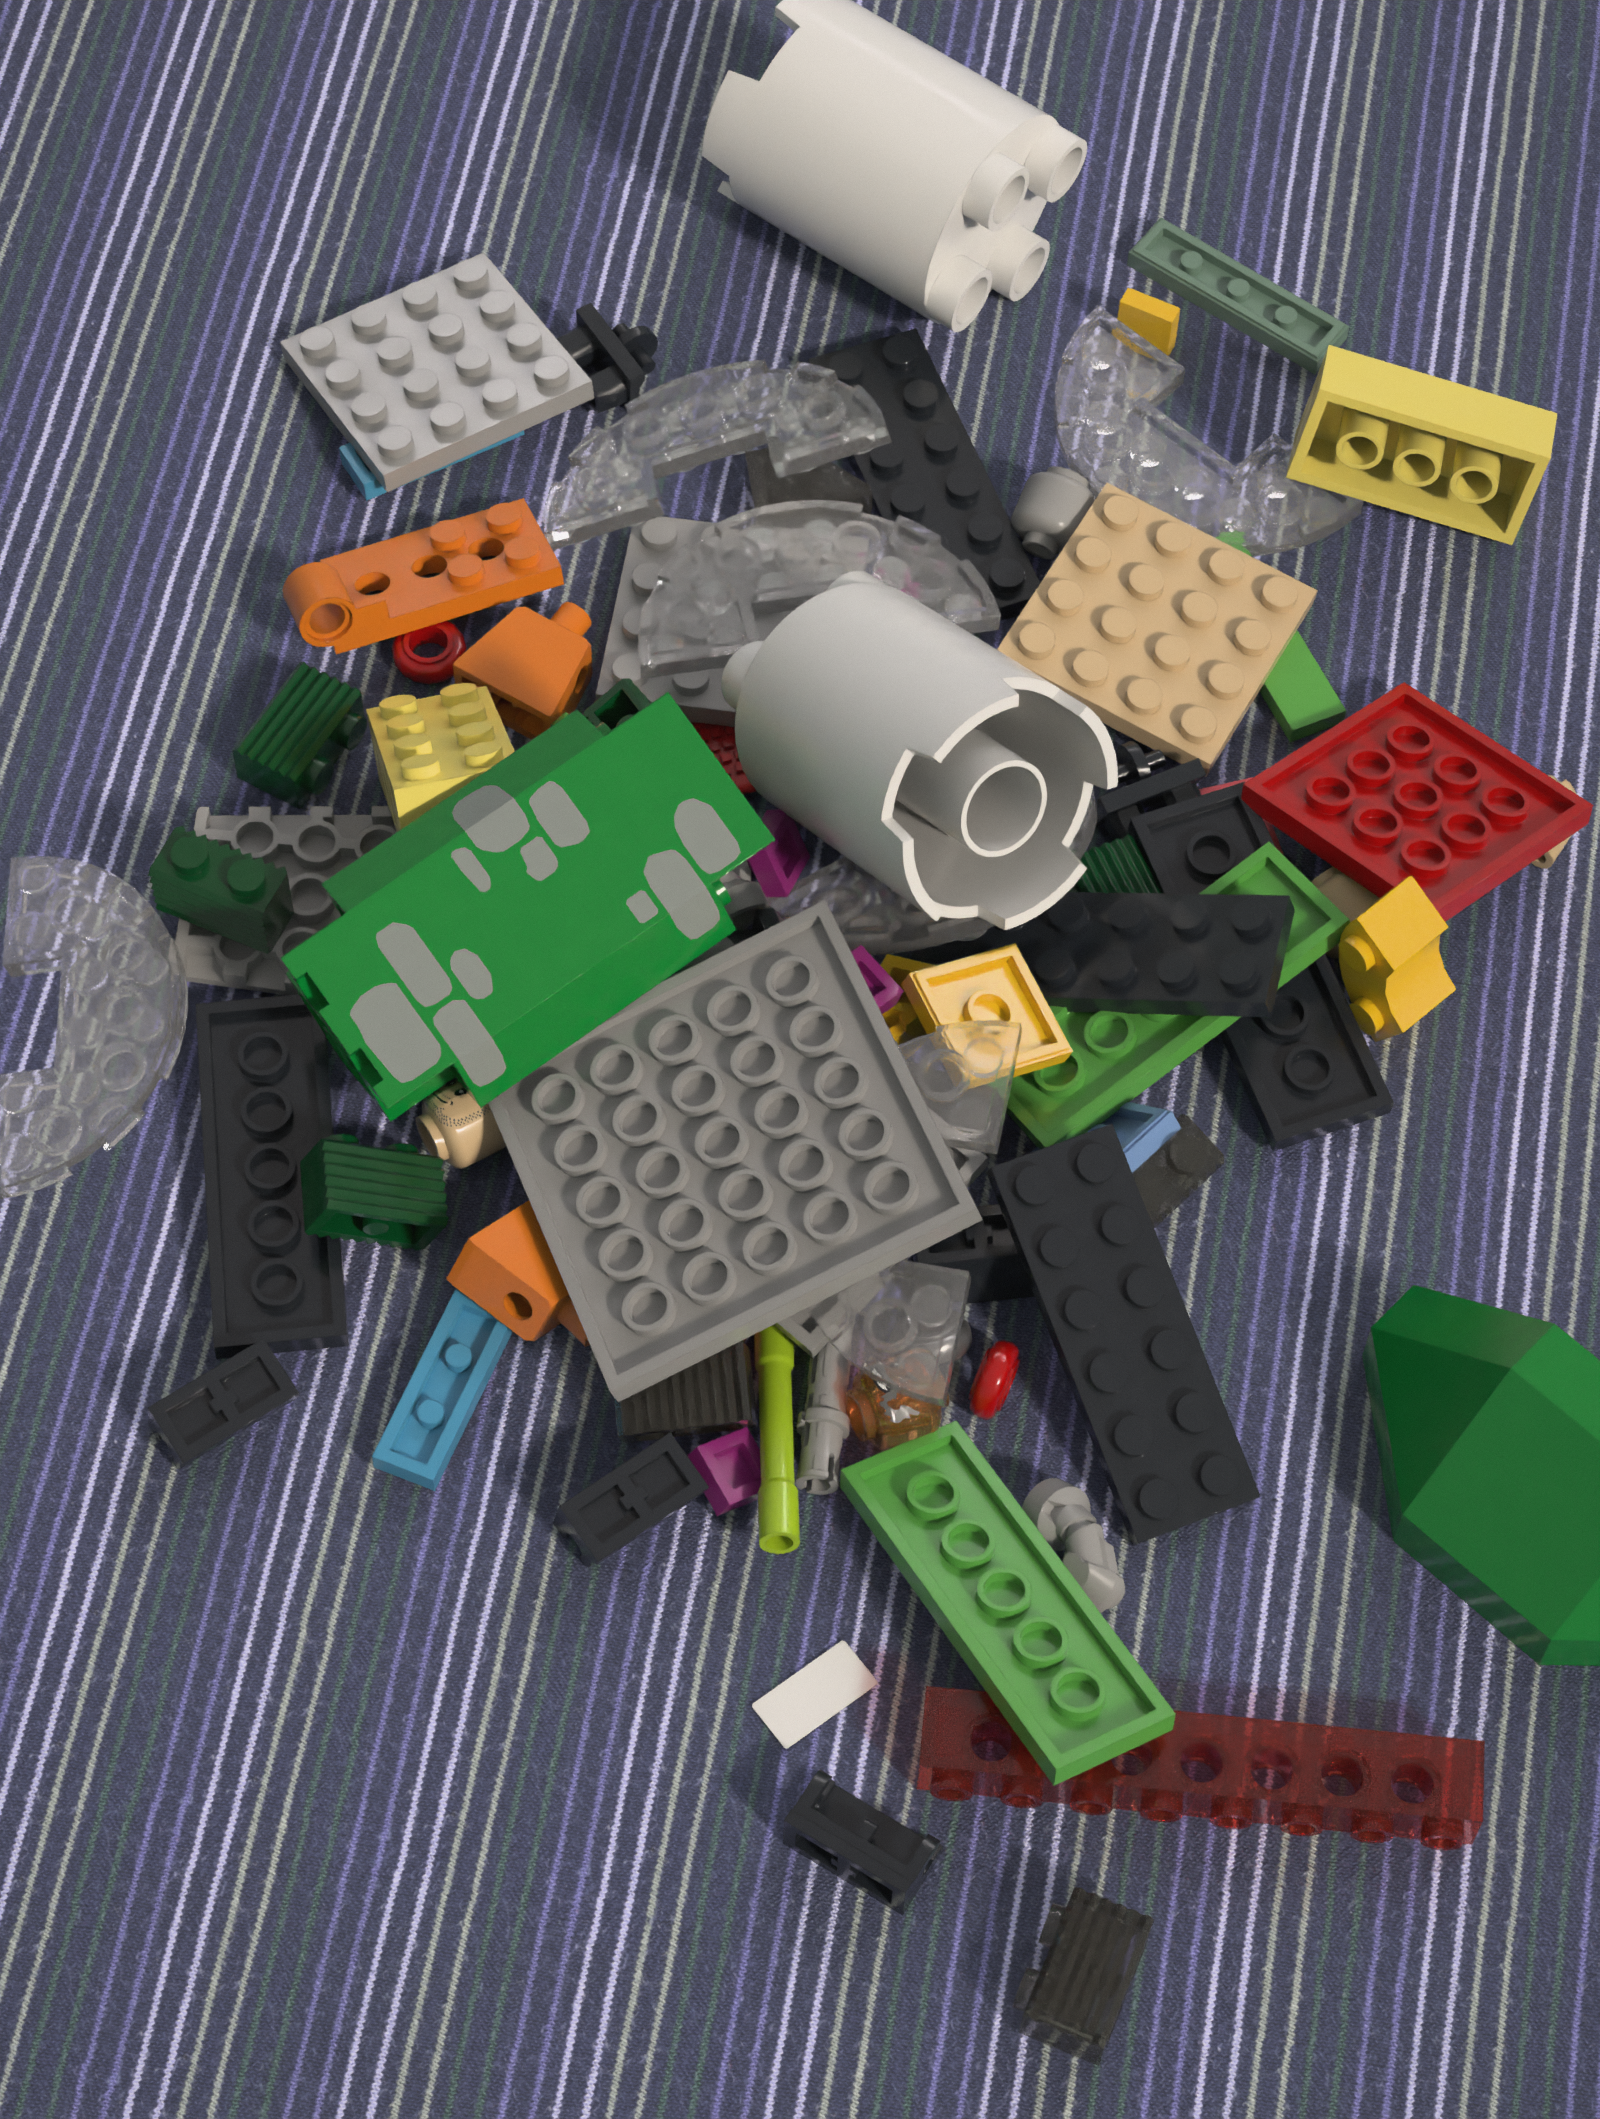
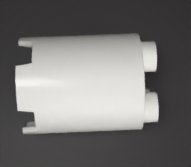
M852 0L781 1L775 8V16L795 32L776 54L760 81L728 70L713 103L705 129L702 156L729 175L730 181H722L717 191L929 320L942 324L954 332L964 330L975 319L992 289L1011 301H1018L1023 298L1040 277L1050 251L1049 242L1035 234L1033 230L1046 202L1059 200L1076 180L1086 158L1087 142L1061 127L1052 116Z
M852 571L843 574L826 591L812 597L787 615L765 641H754L738 649L729 659L723 671L721 680L722 694L726 702L736 710L735 739L739 760L743 771L756 791L768 802L935 921H938L940 917L960 919L978 916L1003 930L1014 928L1037 917L1053 906L1076 884L1087 870V867L1069 849V846L1073 842L1085 817L1093 785L1106 790L1118 787L1116 753L1106 727L1088 706L905 592L888 586L864 571Z

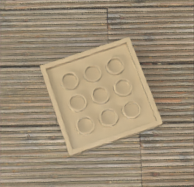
M1106 483L997 650L1088 706L1100 718L1102 723L1154 750L1160 749L1163 755L1180 764L1199 758L1206 773L1205 777H1207L1312 607L1318 590Z

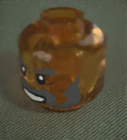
M903 1354L861 1369L854 1376L852 1389L845 1393L846 1411L855 1434L861 1441L870 1440L875 1447L883 1451L937 1431L942 1420L941 1408L949 1405V1394L941 1373L937 1369L928 1370L919 1358L910 1354Z

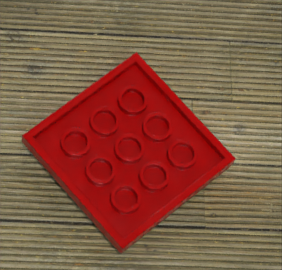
M1405 682L1245 782L1241 794V799L1256 814L1379 898L1383 897L1405 878L1412 875L1445 922L1589 824L1593 808L1591 803Z

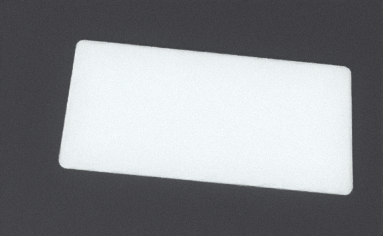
M842 1640L754 1702L752 1708L782 1746L787 1749L872 1689L878 1682L849 1645Z

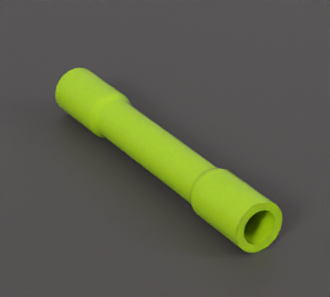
M772 1325L754 1334L755 1368L758 1372L761 1468V1486L758 1491L759 1546L762 1550L769 1553L784 1554L794 1551L800 1545L798 1489L795 1486L791 1377L794 1367V1342L775 1325Z

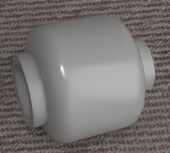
M1052 466L1046 472H1038L1028 478L1011 516L1012 527L1023 539L1022 546L1027 552L1042 559H1054L1056 554L1061 553L1095 501L1094 494L1089 490L1091 487L1090 483L1085 477L1070 469Z

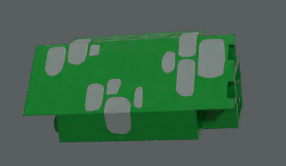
M669 692L613 730L604 722L595 727L576 709L323 882L321 885L339 912L340 917L280 958L288 969V972L285 973L341 1062L390 1122L453 1078L457 1079L480 1108H482L736 931L724 907L732 900L720 878L776 839Z

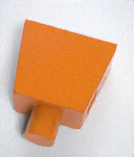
M564 602L551 619L527 607H516L453 664L455 684L472 683L477 687L487 686L502 723L532 740L549 729L551 724L565 712L570 714L575 711L593 673L591 644L583 637L591 627L592 621L581 607L571 602Z
M529 1200L468 1238L446 1278L455 1288L526 1341H536L562 1324L585 1347L590 1345Z

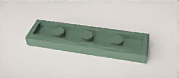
M1160 218L1128 252L1127 265L1313 374L1320 370L1328 346L1332 345L1339 348L1347 339L1349 331L1347 324L1163 218Z

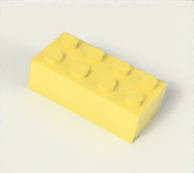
M1329 345L1295 433L1286 478L1513 545L1551 459L1557 413Z
M458 683L443 688L440 691V695L416 699L413 695H396L382 700L379 703V707L366 709L379 780L397 832L515 752L487 686L477 687L472 683Z

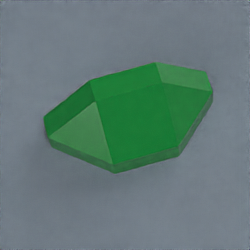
M1413 1285L1371 1327L1362 1355L1393 1541L1538 1665L1600 1666V1360L1554 1323Z

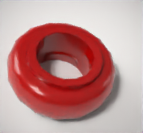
M449 621L395 636L392 645V656L398 670L404 677L422 684L440 683L453 677V664L467 651L463 634ZM427 643L439 644L445 648L441 654L430 658L420 657L413 653L417 647Z
M998 1340L992 1348L989 1347L983 1357L968 1398L970 1400L969 1408L971 1413L979 1419H992L997 1412L1001 1411L1020 1363V1359H1018L1019 1349L1014 1343L1007 1340Z

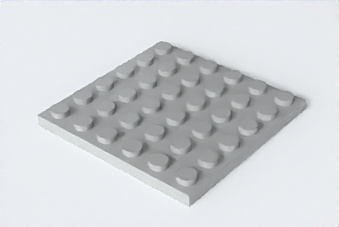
M826 900L661 982L488 1103L609 1391L618 1402L983 1220Z

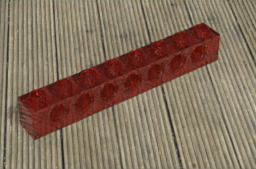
M926 1686L916 1789L930 1790L932 1796L941 1800L966 1801L971 1799L972 1795L1000 1797L1002 1803L1016 1808H1035L1040 1806L1042 1802L1070 1804V1808L1073 1811L1086 1815H1105L1110 1813L1112 1809L1140 1811V1815L1143 1818L1156 1822H1174L1180 1820L1182 1816L1210 1818V1822L1213 1825L1226 1829H1244L1250 1827L1252 1823L1280 1825V1829L1283 1832L1296 1836H1314L1320 1834L1323 1830L1351 1832L1350 1835L1353 1839L1366 1843H1384L1392 1840L1393 1837L1421 1839L1423 1846L1436 1850H1454L1461 1848L1463 1844H1473L1483 1823L1485 1741L1173 1710L1176 1716L1172 1731L1121 1754L1132 1755L1140 1759L1147 1769L1145 1772L1139 1775L1123 1774L1114 1767L1112 1759L1053 1786L987 1692ZM993 1741L1003 1746L1008 1755L998 1761H986L979 1758L972 1748L980 1742ZM1188 1762H1202L1214 1771L1216 1778L1209 1782H1196L1185 1775L1181 1766ZM1261 1768L1274 1770L1281 1775L1286 1785L1279 1789L1264 1788L1254 1780L1251 1773ZM1330 1775L1341 1776L1352 1784L1355 1793L1349 1796L1334 1795L1324 1787L1321 1779ZM1399 1782L1411 1783L1420 1789L1425 1800L1420 1803L1405 1802L1396 1796L1391 1785Z

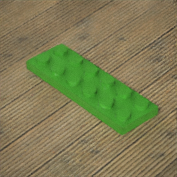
M1267 842L1199 893L1290 896L1295 913L1278 989L1340 942L1345 927L1350 923V919L1270 842ZM1049 1006L1073 1050L1067 1060L1063 1063L990 1084L983 1088L1039 1149H1043L1088 1133L1091 1128L1104 1122L1120 1110L1121 1106L1133 1100L1241 1017L1127 1014L1111 1011H1099L1097 1013L1067 1012V1007Z
M957 1420L841 1469L840 1488L1053 1786L1173 1730L1176 1713Z

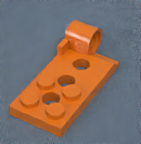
M522 498L509 503H499L489 509L453 520H443L427 528L321 559L320 562L302 565L287 577L283 586V597L303 639L317 647L332 646L337 655L564 585L562 568L525 499ZM486 556H497L490 560L481 559ZM431 573H440L439 575L434 576V577H429V578H423V577H422V576H424V575L431 574ZM371 591H383L375 595H365L366 593Z

